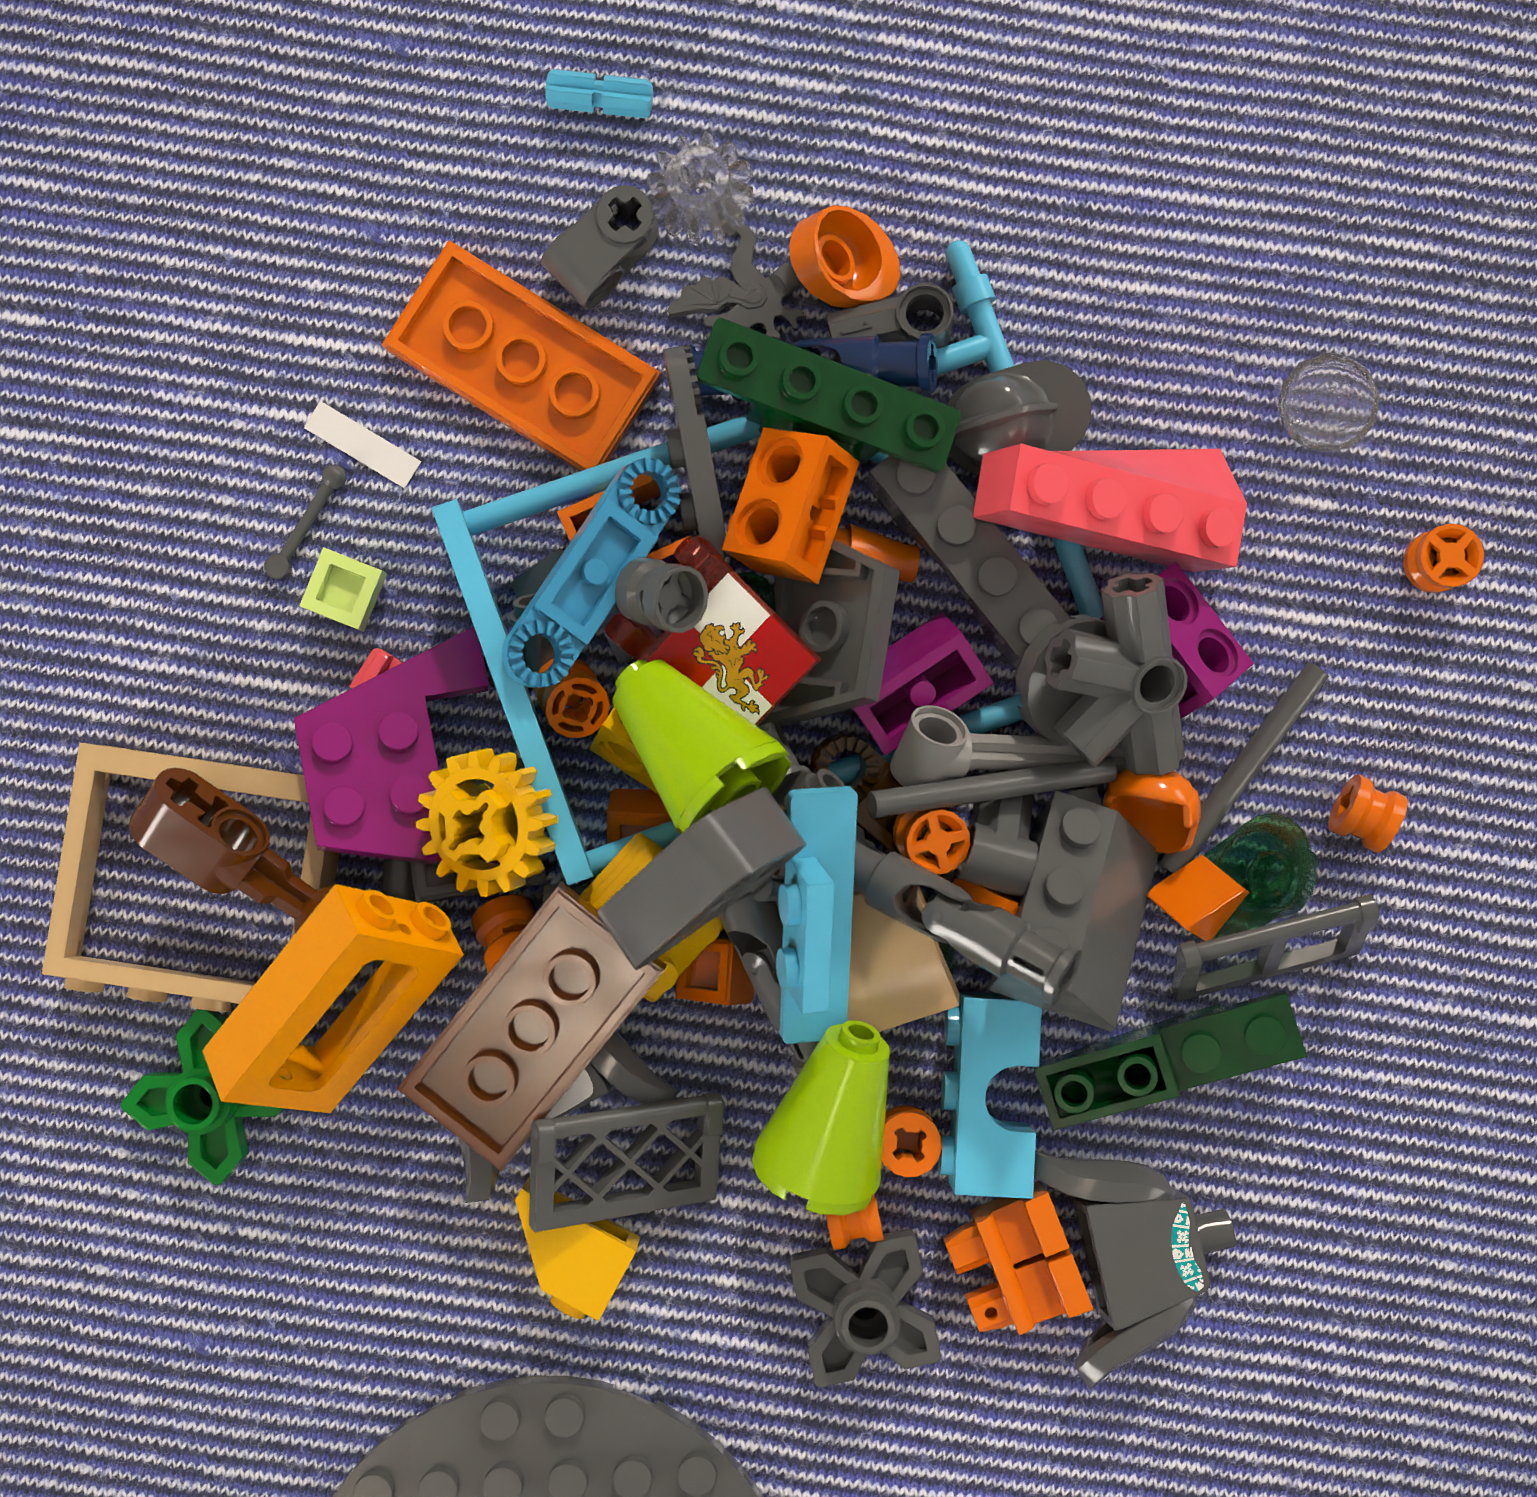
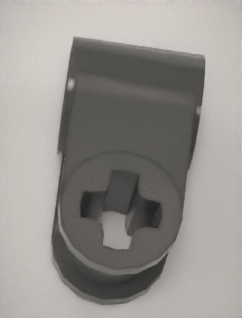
M628 185L613 187L604 193L602 198L575 224L565 229L555 238L541 258V265L585 310L595 307L616 288L623 276L650 252L656 244L659 228L652 203L647 195L637 187ZM623 214L631 220L637 217L640 226L634 231L625 225L619 228L616 220Z

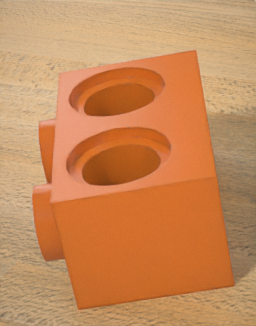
M763 427L757 448L748 465V474L735 512L729 520L727 535L721 550L755 572L819 584L860 462L828 436Z

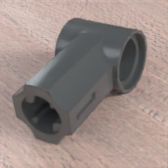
M918 283L909 287L899 297L826 314L830 338L878 336L881 342H905L918 340L922 333H932L935 337L936 348L938 349L947 346L952 336L953 303L949 294L940 286L931 283ZM928 310L938 315L941 323L933 330L921 332L909 325L908 319L918 311ZM833 349L835 361L842 364L839 353Z
M999 770V771H995V772H983L982 775L992 774V773H999V772H1006V771H1010V770ZM1034 794L973 804L971 825L968 827L970 847L966 858L955 869V878L1016 898H1020L1024 894L1032 878L1038 855L1037 843L1029 840Z

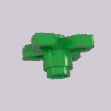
M197 1009L176 1034L183 1072H151L142 1076L121 1102V1109L146 1130L175 1125L181 1131L188 1133V1164L212 1184L219 1185L232 1175L249 1154L242 1117H276L285 1108L221 1102L202 1050L227 1018L219 1011Z

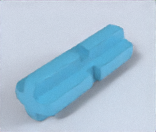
M553 69L548 72L545 97L548 106L551 108L594 113L595 107L603 108V114L647 118L652 110L653 87L652 82L647 79L605 75L604 81L596 80V74Z

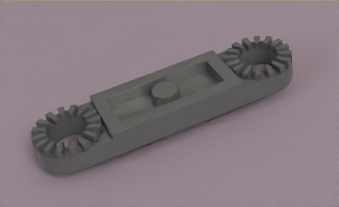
M688 344L663 349L666 375L676 422V428L665 430L672 469L684 467L689 492L679 494V499H681L679 510L684 532L696 531L709 594L727 573H733V569L726 570L731 565L729 554L721 550L726 538V531L705 416L702 412L698 383H692L697 382L698 378L697 375L690 374L695 372L696 368L691 347Z

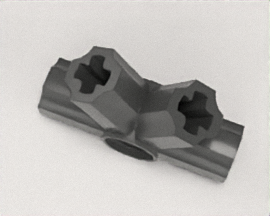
M1126 573L1107 580L1108 585L1101 590L1107 637L1064 628L1059 636L1050 640L1044 657L1047 669L1046 682L1055 689L1084 694L1053 727L1068 745L1094 767L1122 741L1125 767L1136 775L1155 774L1160 776L1179 769V762L1185 757L1178 703L1187 688V674L1185 668L1173 658L1163 579L1153 573Z

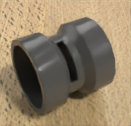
M644 557L630 561L621 570L615 588L617 607L624 617L632 622L654 625L659 629L676 633L686 632L698 624L706 611L709 595L706 581L701 573L694 568L680 564H667L662 560Z

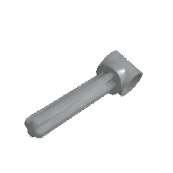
M926 705L914 710L890 762V770L893 777L902 786H911L963 778L968 769L1013 771L1085 759L1071 746L1050 741L1043 736L970 733L961 718L953 712L942 707ZM1121 741L1106 756L1114 759L1117 774L1126 769Z

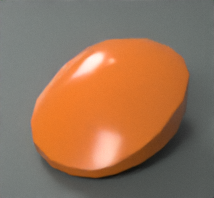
M832 205L798 222L791 234L789 244L790 261L798 280L810 294L831 306L853 308L887 299L898 286L901 273L900 262L895 248L882 228L864 213L847 206Z

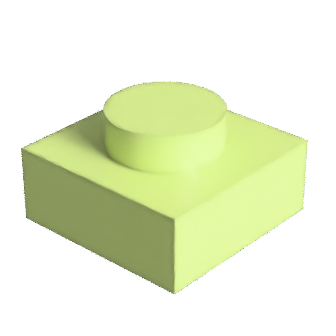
M323 547L299 606L364 632L387 573Z

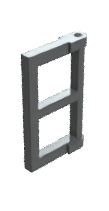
M1368 894L1354 898L1352 903L1200 943L1192 940L1178 944L1175 954L1177 962L1171 985L1176 1002L1358 955L1369 931L1374 930L1379 919L1377 903L1374 897ZM1343 925L1338 939L1284 953L1288 939ZM1260 947L1255 961L1200 975L1204 961Z

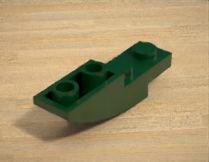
M1286 990L1225 1007H1222L1220 1003L1128 1031L1041 1063L1039 1067H1034V1071L1053 1130H1058L1180 1097L1179 1091L1307 1057L1288 995Z

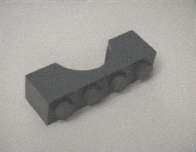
M888 456L869 471L865 486L902 532L920 544L945 571L972 608L983 633L1015 673L1018 671L1025 650L1041 630L1054 622L1062 624L1067 620H1071L995 523L972 518L975 499L947 464L938 473H933Z

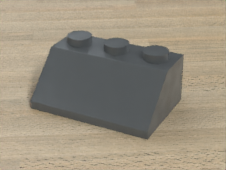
M1056 790L1036 815L1030 840L1038 845V855L1032 878L1024 894L1020 898L1014 897L1013 899L1019 906L1016 916L1030 923L1031 932L1063 949L1074 946L1082 951L1079 967L1071 984L1054 1006L1042 1001V992L1009 974L1004 977H998L992 973L988 990L1112 1032L1116 1029L1148 900L1147 894L1151 888L1159 853L1118 811Z

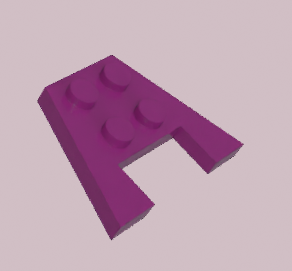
M474 627L293 718L317 850L439 865L442 861L438 853L431 855L423 854L422 848L432 840L430 831L416 828V821L429 817L430 810L418 801L419 794L437 790L432 785L428 776L432 771L439 770L426 701L488 691L489 684L481 644ZM481 856L478 858V859H480V860L486 862ZM497 860L488 862L490 864L500 865V863Z

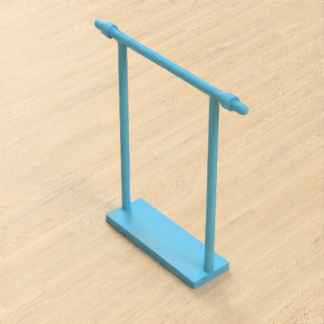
M962 240L953 241L946 250V257L956 281L952 291L960 313H968L976 336L937 349L938 375L982 360L986 361L990 373L1012 367L1014 363L991 304L996 300L989 278L987 274H980L970 246ZM746 414L708 427L707 433L711 454L760 437L761 433L758 430L760 425L746 420ZM667 442L466 511H462L457 499L431 507L525 768L533 766L537 770L536 777L531 785L535 791L550 789L552 796L541 805L543 813L558 816V823L546 828L550 839L556 844L554 850L567 886L599 875L635 834L586 851L529 690L526 686L516 682L505 669L502 649L508 632L473 536L604 491L622 467L643 458L659 459L663 461V464L672 467ZM1052 538L1080 615L1085 614L1100 619L1104 615L1103 603L1082 545ZM1021 694L958 717L965 723L969 732L974 734H985L1023 720L1018 706L1022 707ZM879 746L872 747L890 764L896 749L885 756ZM856 753L830 764L828 763L829 771L837 775L844 784H848L859 774L861 763ZM672 820L638 832L664 849L680 835Z

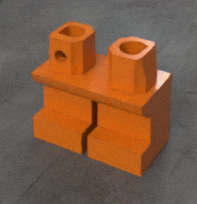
M1039 1180L1034 1182L1033 1199L998 1197L969 1210L973 1221L958 1227L943 1237L957 1275L990 1263L996 1278V1282L964 1294L979 1333L1014 1324L1018 1334L1022 1335L1033 1329L1038 1322L1065 1313L1069 1318L1094 1310L1074 1257L1069 1250V1244L1050 1195Z

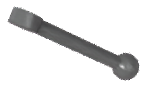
M331 464L323 470L322 485L280 553L273 554L266 559L264 570L269 577L276 580H284L291 574L292 564L290 559L333 490L342 487L346 482V472L340 465Z

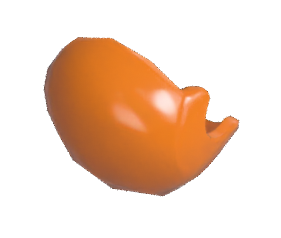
M1126 768L1117 774L1114 782L1108 784L1103 799V806L1118 811L1156 848V852L1170 854L1186 851L1192 846L1201 818V801L1197 790L1192 787L1190 781L1178 772L1171 771L1160 776L1155 774L1136 775Z

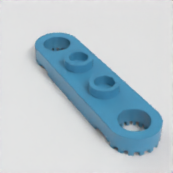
M643 458L625 465L617 472L507 635L503 644L502 659L508 674L519 684L531 688L548 687L559 683L560 680L569 674L568 671L584 647L589 644L616 603V581L621 570L630 561L640 557L646 558L659 538L658 535L670 517L676 512L675 509L681 501L679 499L681 487H679L677 482L679 479L677 474L674 475L671 471L672 468L669 465L663 464V461ZM638 474L650 476L659 486L660 501L654 510L640 509L638 504H634V497L631 498L630 496L632 494L630 486L633 485L634 482L632 481ZM535 634L548 639L554 650L552 665L541 674L532 672L529 667L525 666V661H522L521 658L523 657V653H521V649L524 647L523 643Z

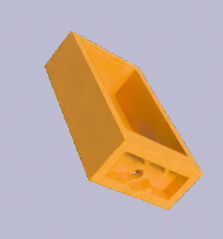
M335 884L202 1050L221 1102L331 1113L464 956L451 930V922L448 916L440 907L429 902L418 903L387 896L376 890L364 891ZM374 960L384 961L315 1046L300 1044L365 964Z

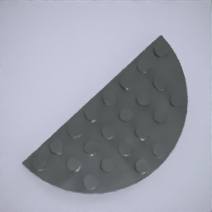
M534 1375L502 1379L471 1387L458 1392L454 1398L436 1404L419 1415L414 1414L386 1434L358 1461L332 1497H764V1495L744 1467L717 1439L693 1420L658 1400H656V1403H653L632 1393L614 1389V1384L601 1380L573 1376Z

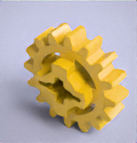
M485 748L449 757L446 759L447 768L432 771L428 776L432 785L437 790L419 794L418 801L424 807L430 809L429 817L416 821V828L430 831L432 838L422 848L423 854H439L442 861L438 865L436 874L439 877L457 873L456 890L460 892L477 887L480 896L487 897L501 891L506 893L526 885L525 878L539 874L545 869L538 856L554 851L556 846L550 838L544 836V828L558 823V816L543 813L541 805L552 796L550 789L535 791L531 784L536 777L537 770L532 766L515 771L517 754L512 752L495 755L492 748ZM473 780H485L494 784V787L491 789L486 783L475 785ZM481 856L486 862H484V861H482V860H480V859H478V858ZM497 860L500 863V865L490 864L488 862Z

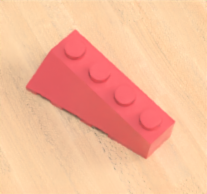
M1017 444L983 454L972 518L1165 566H1170L1176 561L1182 570L1199 572L1237 567L1247 502L1220 449L1047 451L1025 444Z

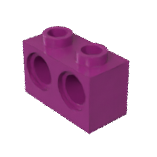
M1175 561L1157 575L1164 581L1173 658L1185 668L1187 674V688L1178 703L1180 719L1215 699L1254 663ZM1104 615L1100 618V620L1105 621Z

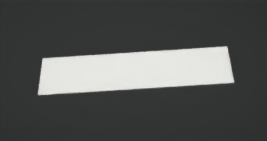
M322 401L319 402L304 426L308 431L404 489L421 463L420 460Z

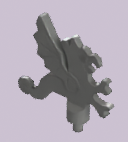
M729 213L723 216L720 221V227L724 235L731 238L736 235L740 237L739 245L732 256L730 267L735 282L723 276H719L714 280L703 276L695 285L682 286L681 297L672 301L667 310L669 316L675 318L694 313H719L727 306H734L727 313L706 317L704 325L707 329H712L713 324L718 318H724L750 329L756 326H764L767 331L766 335L781 340L779 332L775 330L774 322L775 319L782 318L789 322L794 332L798 331L797 321L804 319V311L801 309H786L782 305L783 300L802 285L793 267L785 262L765 278L753 265L756 239L750 227L744 225L742 218L737 214ZM711 331L706 334L707 339H709Z

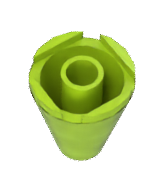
M660 659L650 662L639 660L629 665L618 676L615 682L617 690L613 696V705L679 834L709 813L758 789L766 787L772 794L789 771L791 761L786 756L790 754L779 741L665 661Z
M850 1020L843 1024L833 1025L826 1030L755 1143V1150L751 1161L756 1175L773 1194L783 1200L786 1199L788 1191L808 1199L805 1210L817 1214L847 1215L862 1211L870 1204L872 1196L880 1186L890 1049L879 1031L870 1024Z

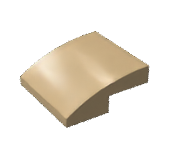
M918 887L916 902L917 907L922 913L927 903L920 887ZM853 891L847 1021H862L881 1032L959 1006L960 994L938 942L866 904L863 894Z

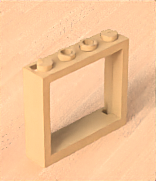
M79 742L42 974L65 978L63 987L74 991L103 992L105 984L128 987L127 997L135 1000L166 1002L168 993L192 997L190 1006L196 1009L230 1011L231 1003L240 1004L256 982L81 956L110 776L112 773L155 780L163 770L183 768L196 773L219 790L309 803L304 775ZM310 816L301 880L318 890L325 886L334 885L339 853L317 850ZM294 919V923H293V929H292L291 939H292V937L295 935V931H294L295 919Z

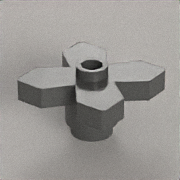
M911 1229L883 1234L884 1240L872 1242L858 1272L827 1247L794 1253L790 1256V1270L797 1300L828 1315L827 1319L807 1342L816 1386L826 1387L853 1381L866 1355L884 1352L904 1369L940 1361L941 1351L932 1315L901 1300L923 1273L916 1237ZM865 1307L873 1308L871 1311L866 1313H861L857 1311Z

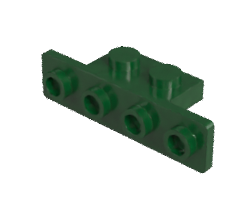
M718 318L713 324L696 373L698 383L750 402L751 405L746 420L759 424L758 430L760 433H762L763 427L828 436L861 464H865L874 455L881 452L933 473H938L945 467L961 419V412L956 408L724 318Z

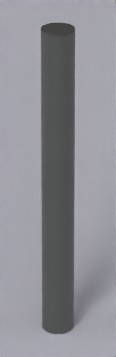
M1309 662L1305 665L1202 803L1201 818L1192 846L1186 851L1164 854L1157 863L1163 870L1171 875L1193 860L1329 678L1324 670Z
M1108 756L1096 767L1086 760L870 791L867 795V807L871 817L878 818L1109 783L1116 780L1117 767L1114 759Z

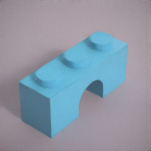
M959 992V1006L945 1011L944 1042L946 1046H955L954 1069L953 1071H943L941 1107L942 1110H951L950 1136L941 1135L942 1150L938 1160L939 1175H948V1183L955 1195L1033 1199L1036 1132L1027 1122L1003 1121L990 1115L986 1107L985 1096L990 1081L1003 1069L1013 1066L1039 1067L1042 1008L1002 994Z

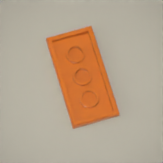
M450 240L444 246L381 344L390 354L579 472L609 462L662 378L661 372Z

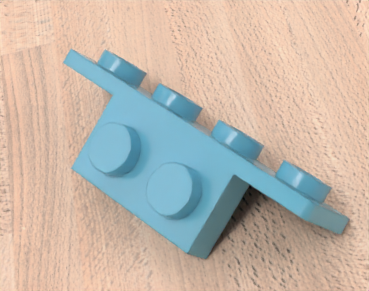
M850 786L793 789L788 793L787 817L807 845L785 864V884L780 885L778 893L779 914L783 924V945L777 951L776 971L781 987L780 1036L786 1044L820 1041L829 1027L843 1024L847 1021L858 795Z

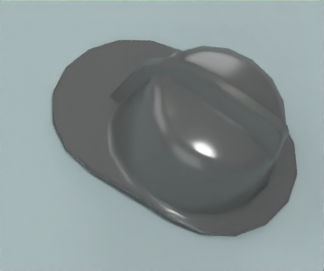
M1049 360L1021 363L973 379L960 387L947 403L948 406L956 408L961 412V419L949 455L965 472L980 476L984 453L1013 445L1025 444L1047 451H1072L1085 436L1092 417L1091 397L1082 378L1066 365Z

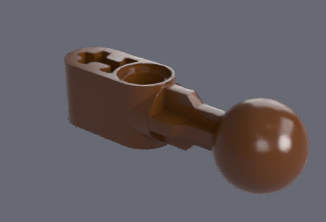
M169 768L159 773L129 821L130 833L134 840L142 848L187 879L212 893L227 894L239 889L259 904L272 903L295 919V933L334 886L329 885L316 890L294 875L290 863L268 848L271 844L269 843V832L258 816L196 773L187 769Z

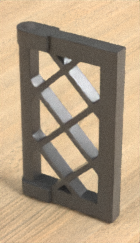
M714 1092L689 1098L553 1119L533 1120L530 1138L529 1225L534 1233L716 1200L720 1135L723 1130L724 1103L721 1094ZM698 1117L696 1130L685 1142L667 1128L673 1120ZM649 1124L625 1152L606 1137L612 1130ZM663 1133L679 1148L652 1176L635 1161ZM588 1134L563 1162L555 1157L556 1139ZM602 1143L618 1159L592 1187L574 1171ZM689 1158L695 1161L693 1180L666 1184ZM629 1168L647 1181L642 1189L605 1195ZM567 1178L586 1192L582 1199L554 1204V1193Z

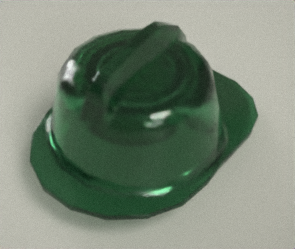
M1277 813L1257 815L1204 854L1205 857L1249 892L1213 939L1265 926L1273 919L1288 918L1302 910L1312 898L1316 886V868L1319 866L1320 861L1316 854L1312 852L1305 831L1292 818Z

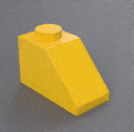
M529 1176L517 1195L515 1202L540 1288L552 1296L550 1298L551 1304L562 1313L576 1319H584L585 1315H588L599 1321L637 1251L640 1236L609 1219L534 1233L529 1225L531 1176ZM558 1191L554 1193V1204L573 1201V1199Z

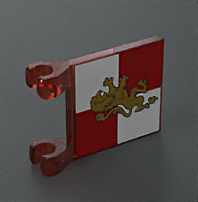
M689 536L680 543L674 554L675 558L682 565L694 568L701 573L706 581L709 594L706 611L698 624L683 633L664 631L657 639L648 625L632 622L620 612L607 623L605 632L615 644L636 660L650 662L660 659L665 661L758 726L822 659L729 567L720 553L705 537Z

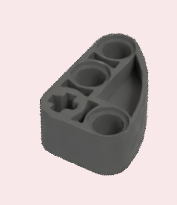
M763 787L709 813L687 828L602 905L596 914L633 968L638 970L666 953L721 914L780 869L807 844L769 790Z

